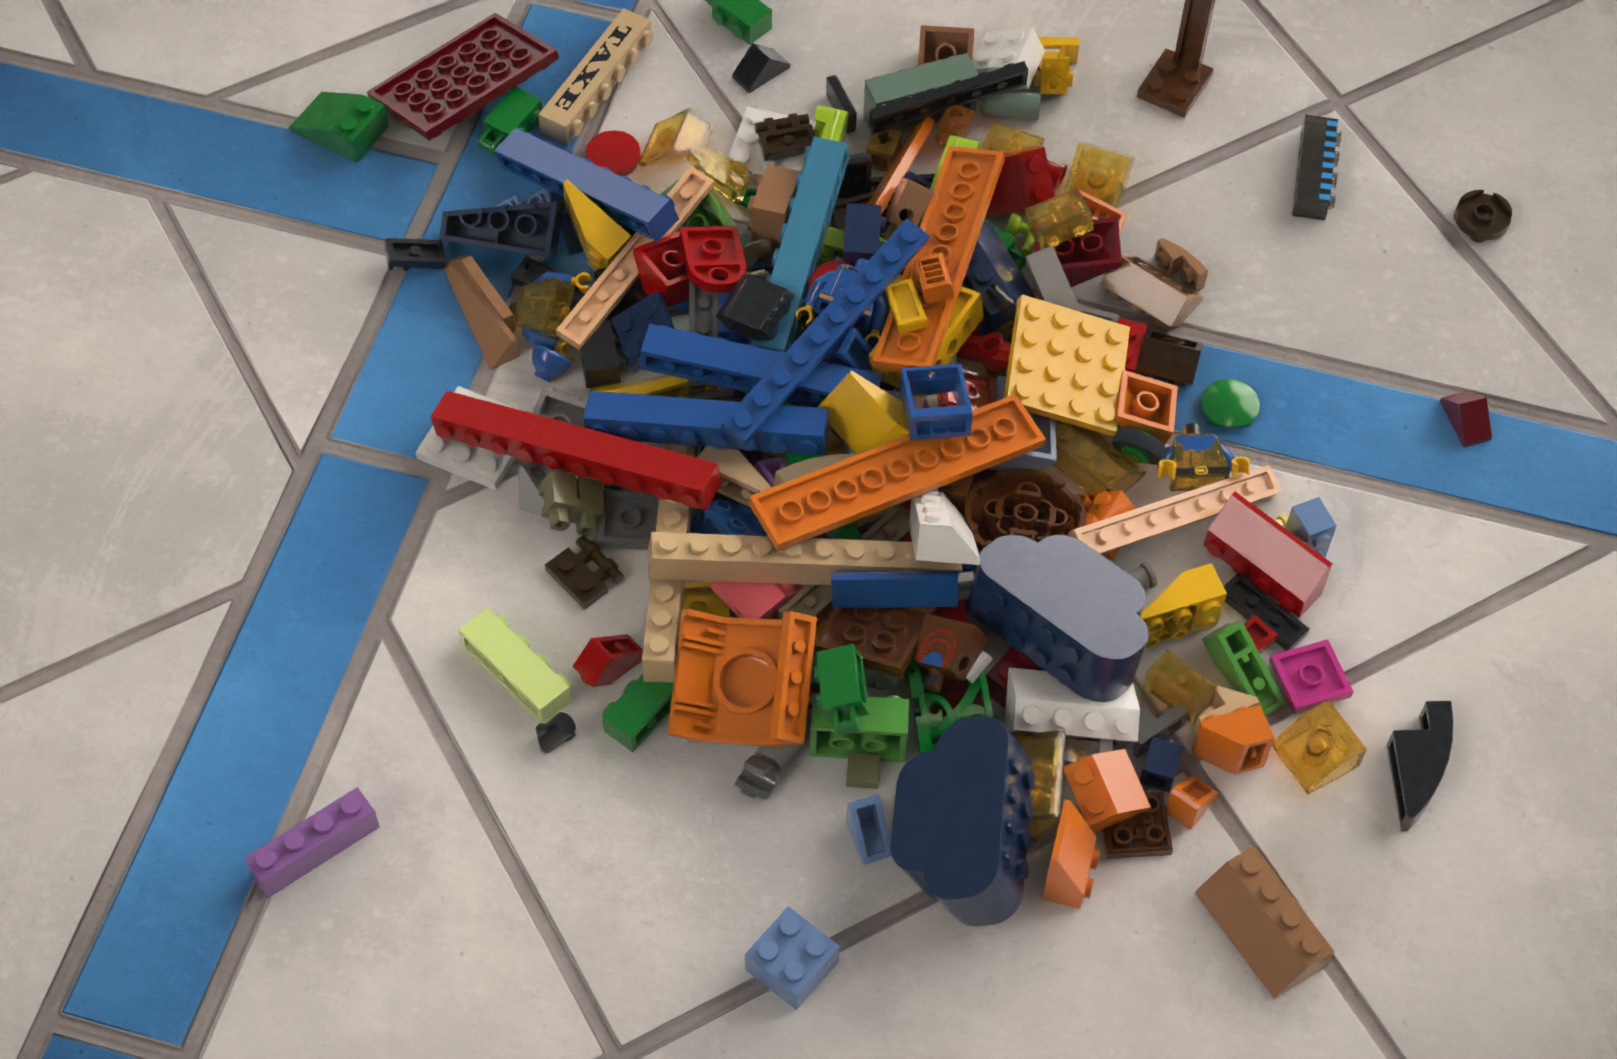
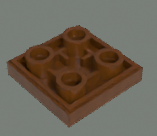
M1163 791L1145 793L1151 809L1103 829L1107 859L1172 855L1173 848Z

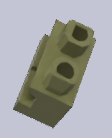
M551 470L538 485L539 496L544 497L541 517L549 518L552 530H566L570 523H575L578 535L591 536L597 528V519L604 512L603 482L579 476L576 479V475Z

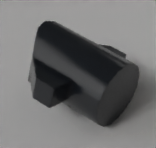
M559 712L546 724L540 723L535 727L540 748L544 753H550L562 742L569 741L576 736V724L571 716L564 712Z

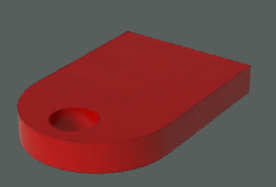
M737 226L680 227L679 237L690 281L696 287L707 292H731L741 276L746 275V262ZM714 278H722L724 280L719 281L715 280Z

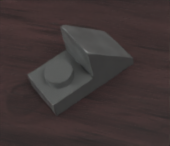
M1139 702L1138 742L1133 744V755L1136 759L1148 752L1153 737L1159 739L1168 738L1185 726L1189 710L1181 702L1173 708L1169 706L1164 708L1156 717L1142 702Z

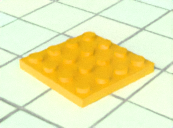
M1021 295L1017 299L1003 398L1016 394L1027 412L1113 436L1118 428V422L1116 421L1117 401L1122 371L1125 370L1130 327Z

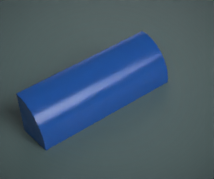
M958 571L832 572L831 575L833 608L958 607Z

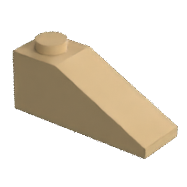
M706 446L697 457L718 463L721 484L717 493L746 506H749V496L772 488L737 449H718Z

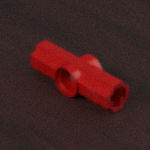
M990 333L983 337L971 334L957 352V358L985 363L988 370L999 372L1008 368L1011 342L1004 341L1003 336L999 333Z

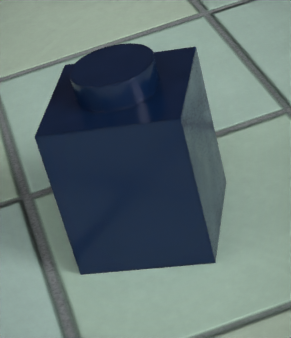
M1153 737L1141 773L1140 784L1170 793L1184 746L1178 745L1168 738L1159 739Z

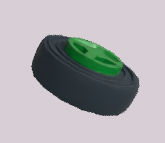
M1119 428L1112 441V445L1117 451L1138 463L1157 465L1163 459L1166 452V447L1162 442L1151 434L1138 429Z

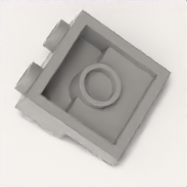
M553 387L552 391L542 388L533 414L585 428L583 416L588 398L580 397L579 400L570 398V394L562 389Z

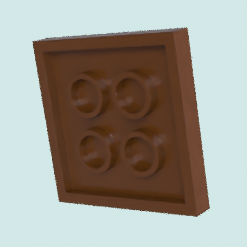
M937 607L835 608L815 639L813 654L823 650L854 644L863 657L864 668L901 678L915 654L925 614L937 616Z

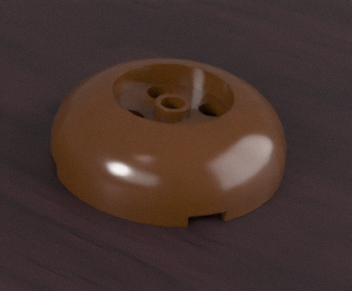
M1011 468L997 471L995 476L985 481L979 480L972 487L965 502L964 519L973 533L976 547L982 551L992 541L1005 535H1020L1038 543L1048 536L1069 534L1070 532L1066 533L1067 523L1070 521L1068 515L1074 517L1072 530L1085 526V506L1078 494L1074 495L1065 487L1066 482L1060 478L1035 469Z

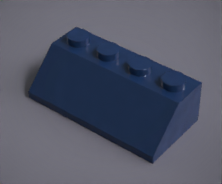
M984 221L962 286L981 293L984 313L983 321L990 333H994L1014 324V322L1010 319H1004L1000 314L1001 311L983 298L987 288L993 291L990 287L991 284L996 283L1011 298L1016 297L1018 299L1021 295L1036 298L992 224L989 221Z

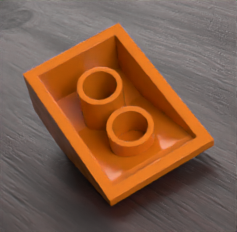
M1064 800L1042 900L1080 909L1083 897L1090 899L1094 879L1088 878L1089 869L1096 870L1100 850L1094 849L1096 835L1072 801Z

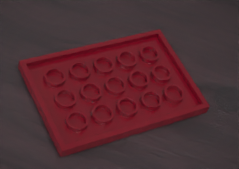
M494 13L367 91V95L369 98L383 104L387 113L430 141L440 136L442 132L453 125L462 122L464 118L484 108L491 101L505 95L507 91L518 84L527 81L529 77L537 72L546 69L560 58L557 49L499 14Z

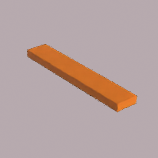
M930 116L925 117L910 131L868 202V205H882L881 215L935 124V121Z

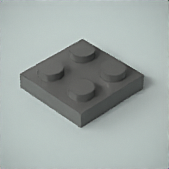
M603 490L604 512L599 518L597 544L600 548L648 550L651 532H656L659 498L643 492Z

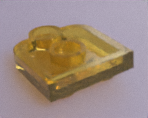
M696 144L690 145L687 150V161L696 170L714 180V186L712 187L714 190L739 205L745 196L752 175L748 167L740 161H734L714 147L705 146L703 148Z

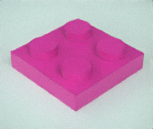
M1328 639L1270 656L1269 663L1293 714L1352 697L1354 691Z

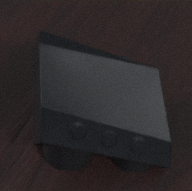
M742 275L716 317L733 332L756 341H769L777 336L779 332L778 323L782 316L789 312L791 302L796 295L786 288L758 277Z

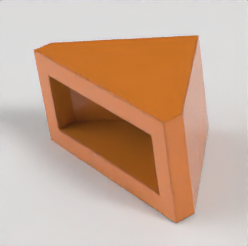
M1192 775L1173 787L1166 805V812L1185 827L1192 830L1215 801L1219 792Z

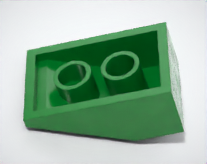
M321 91L291 124L289 129L357 163L389 126L383 104L362 94Z

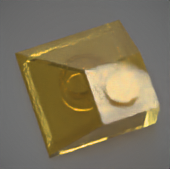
M692 107L655 124L638 164L641 167L686 157L697 151L702 152L710 143L709 138L713 127Z

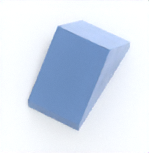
M875 794L847 803L846 824L862 864L892 856L890 852V836L880 795Z

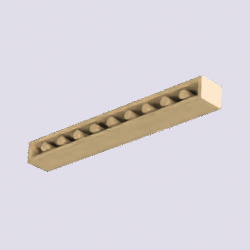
M665 444L666 450L697 458L698 446ZM659 499L656 532L690 533L692 508L683 503ZM650 580L642 654L644 682L674 683L685 580Z
M651 532L647 551L648 579L831 585L832 572L958 571V574L962 572V564L916 560L913 543L900 541L810 538L777 551L768 536Z

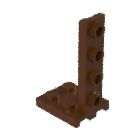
M1185 0L1175 52L1167 48L1164 50L1139 87L1137 98L1181 117H1186L1213 76L1214 68L1202 64L1215 0Z

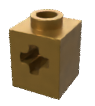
M890 128L875 134L872 133L866 147V154L872 158L873 169L887 172L901 148L902 131Z

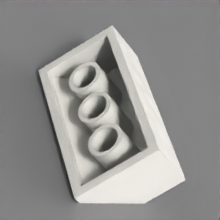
M934 489L911 499L909 528L916 560L971 565L980 564V557L972 531L968 527L964 516L943 492H938V489Z
M1009 668L1004 724L1009 732L1093 740L1108 739L1118 743L1138 742L1140 708L1133 683L1118 698L1106 702H1097L1079 696L1047 671Z

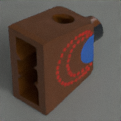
M925 614L914 654V662L927 672L922 686L932 692L940 693L945 678L960 682L965 680L989 638L976 625Z

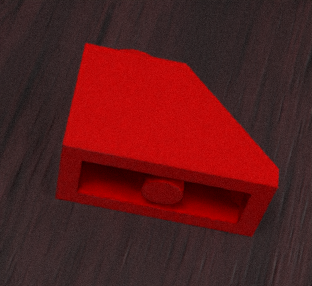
M628 634L591 638L572 667L580 674L581 680L591 687L611 685L642 661L643 649Z

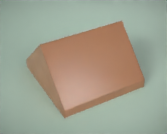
M921 25L918 66L968 53L972 61L975 28Z

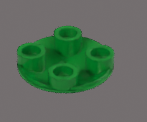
M1217 380L1205 388L1201 397L1202 409L1207 416L1208 423L1213 427H1249L1253 424L1259 412L1260 403L1257 394L1249 385L1239 380Z

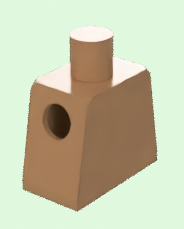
M902 178L884 215L886 221L890 224L883 238L888 240L905 221H902L899 217L903 209L907 211L906 218L917 226L935 192L910 179Z

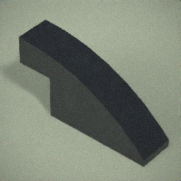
M1426 701L1419 715L1422 730H1393L1388 740L1387 751L1401 831H1408L1416 823L1427 808L1443 778L1453 741L1451 701Z

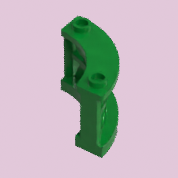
M913 656L905 670L912 700H917L918 706H913L912 710L919 753L935 751L937 743L932 742L939 739L942 733L956 721L980 716L999 720V717H993L985 669L979 674L973 684L965 679L969 684L968 690L959 704L952 710L949 702L944 697L936 693H924L926 688L922 684L926 677L923 674L925 671L914 662ZM979 692L981 696L982 707L974 704ZM938 705L944 710L946 716L943 718L941 710L938 714H932L930 708Z

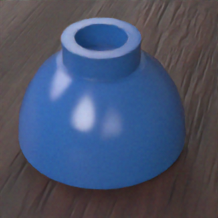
M536 345L533 348L532 363L536 369L534 375L547 382H550L552 377L554 378L565 373L571 365L570 359L546 347Z

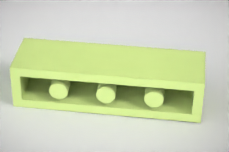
M487 607L458 629L461 644L523 706L544 724L572 702L570 694L571 684L563 674H556L550 668L548 660L541 653L535 654L530 649L528 641L522 634H515L509 629L508 622L501 614L495 615Z

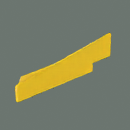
M665 375L590 388V391L690 398L716 390L717 386H689L688 379Z

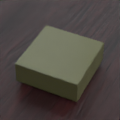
M848 753L846 787L878 789L880 755Z

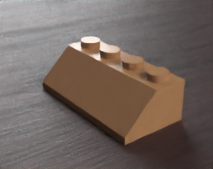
M1254 846L1227 861L1195 892L1273 999L1326 968L1335 952Z

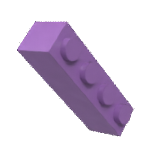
M356 787L244 857L250 874L268 899L380 828L375 810L360 789Z

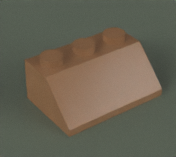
M1122 254L1123 266L1106 272L1100 283L1107 288L1106 293L1118 300L1124 298L1131 303L1129 306L1131 309L1140 314L1147 312L1155 317L1153 319L1154 323L1165 329L1179 327L1204 298L1200 293L1135 254Z

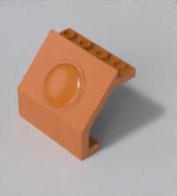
M691 609L682 610L667 736L687 739L688 742L773 748L804 744L817 617L787 611L783 612L782 620L733 618Z

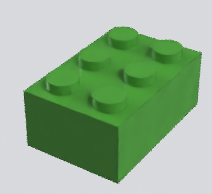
M813 693L810 756L848 759V753L880 755V761L905 762L909 699H902L895 695L886 697H870L867 695L869 715L860 716L861 731L838 736L834 723L830 721L825 712L821 713L817 704L818 693Z

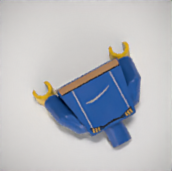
M858 259L854 267L840 264L836 271H829L815 279L805 299V307H801L796 311V319L799 321L802 313L809 312V319L806 325H811L815 320L814 307H816L815 313L821 314L868 260ZM884 291L852 326L866 332L871 328V333L865 338L866 341L870 337H876L878 341L880 340V330L884 328L888 312Z

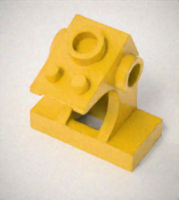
M1038 37L1044 49H1059V52L1044 53L1034 75V87H1039L1041 94H1067L1068 87L1073 85V71L1069 70V64L1077 63L1079 37Z

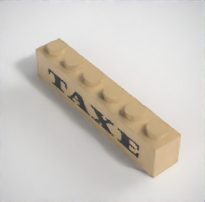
M624 8L621 10L538 114L540 133L567 145L575 136H579L583 125L589 118L594 117L598 106L603 100L608 99L616 83L623 80L627 69L631 64L634 65L637 62L642 50L651 44L653 33L651 32L650 19Z

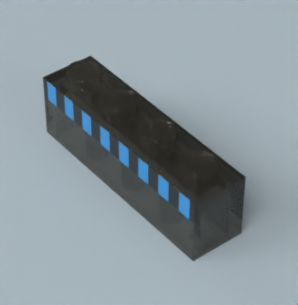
M1305 114L1300 133L1292 216L1325 221L1328 210H1333L1336 194L1331 193V189L1336 187L1338 173L1333 172V168H1337L1340 152L1335 151V147L1340 146L1342 131L1337 130L1338 119Z

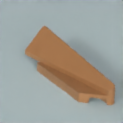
M460 255L446 262L444 267L446 276L489 369H495L519 357L518 340L513 334L516 331L513 313L472 256L464 257V255Z

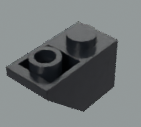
M610 320L604 321L580 348L586 389L621 383L620 372L625 371L623 354H617L616 348H620V344L615 331H612Z

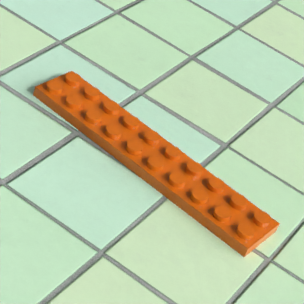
M948 147L933 189L935 193L927 206L920 228L930 235L929 241L914 258L943 252L953 287L954 299L925 305L913 258L905 267L901 281L913 279L927 318L928 327L900 335L890 309L872 359L873 368L901 372V368L935 366L1005 160L1003 151Z
M1014 394L972 410L971 436L910 440V436L907 435L749 496L748 504L775 549L780 551L1044 446L1046 438L1019 398Z

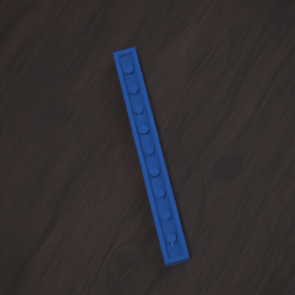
M906 218L721 423V429L745 446L847 333L849 328L856 323L929 241L930 235Z

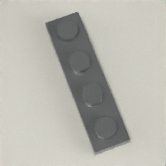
M689 279V332L718 338V318L716 315L719 306V293L704 291L696 287ZM689 380V386H715Z

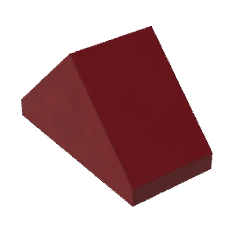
M1466 391L1440 399V403L1463 447L1491 441L1492 433L1487 397Z

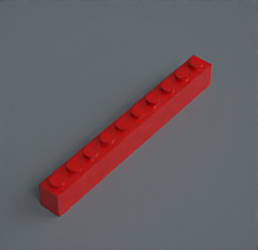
M447 390L430 416L436 436L442 439L455 440L465 443L470 447L484 448L499 455L505 454L519 458L524 462L545 465L550 469H560L579 477H589L599 480L604 484L618 485L628 488L633 492L654 495L662 500L668 499L683 503L691 508L697 507L707 510L721 484L718 463Z

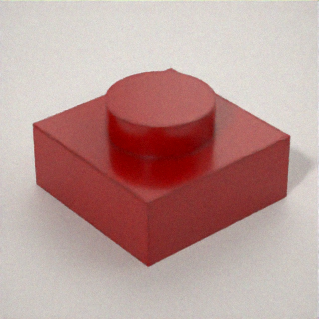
M1253 615L1244 623L1259 653H1262L1276 641L1278 634L1256 615Z

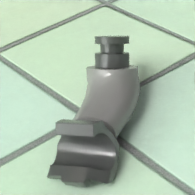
M810 694L808 701L805 740L810 733L812 710L809 708V703L811 699ZM802 745L780 748L759 747L754 756L752 755L744 762V769L734 785L741 788V792L750 797L758 796L765 800L768 799L779 782L781 776L779 770L796 754Z

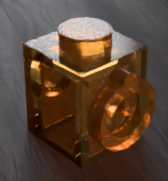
M959 105L949 107L937 125L934 140L946 147L950 135L966 138L972 127L975 111Z

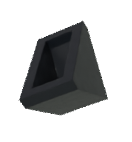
M752 43L733 72L732 78L748 93H751L789 69L790 63L773 48Z

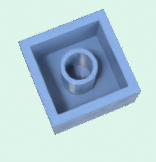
M788 906L745 953V970L797 1010L839 962L840 946Z

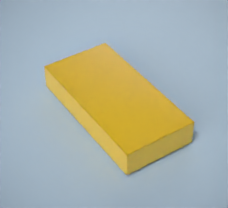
M910 278L890 284L885 289V294L899 334L928 327L927 318L913 279Z

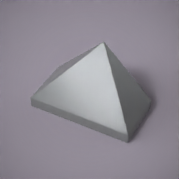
M530 462L519 467V509L541 515L544 497L539 496L538 485L550 472L547 466Z

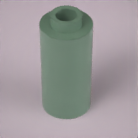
M1006 91L981 99L979 111H984V117L1038 121L1041 93Z

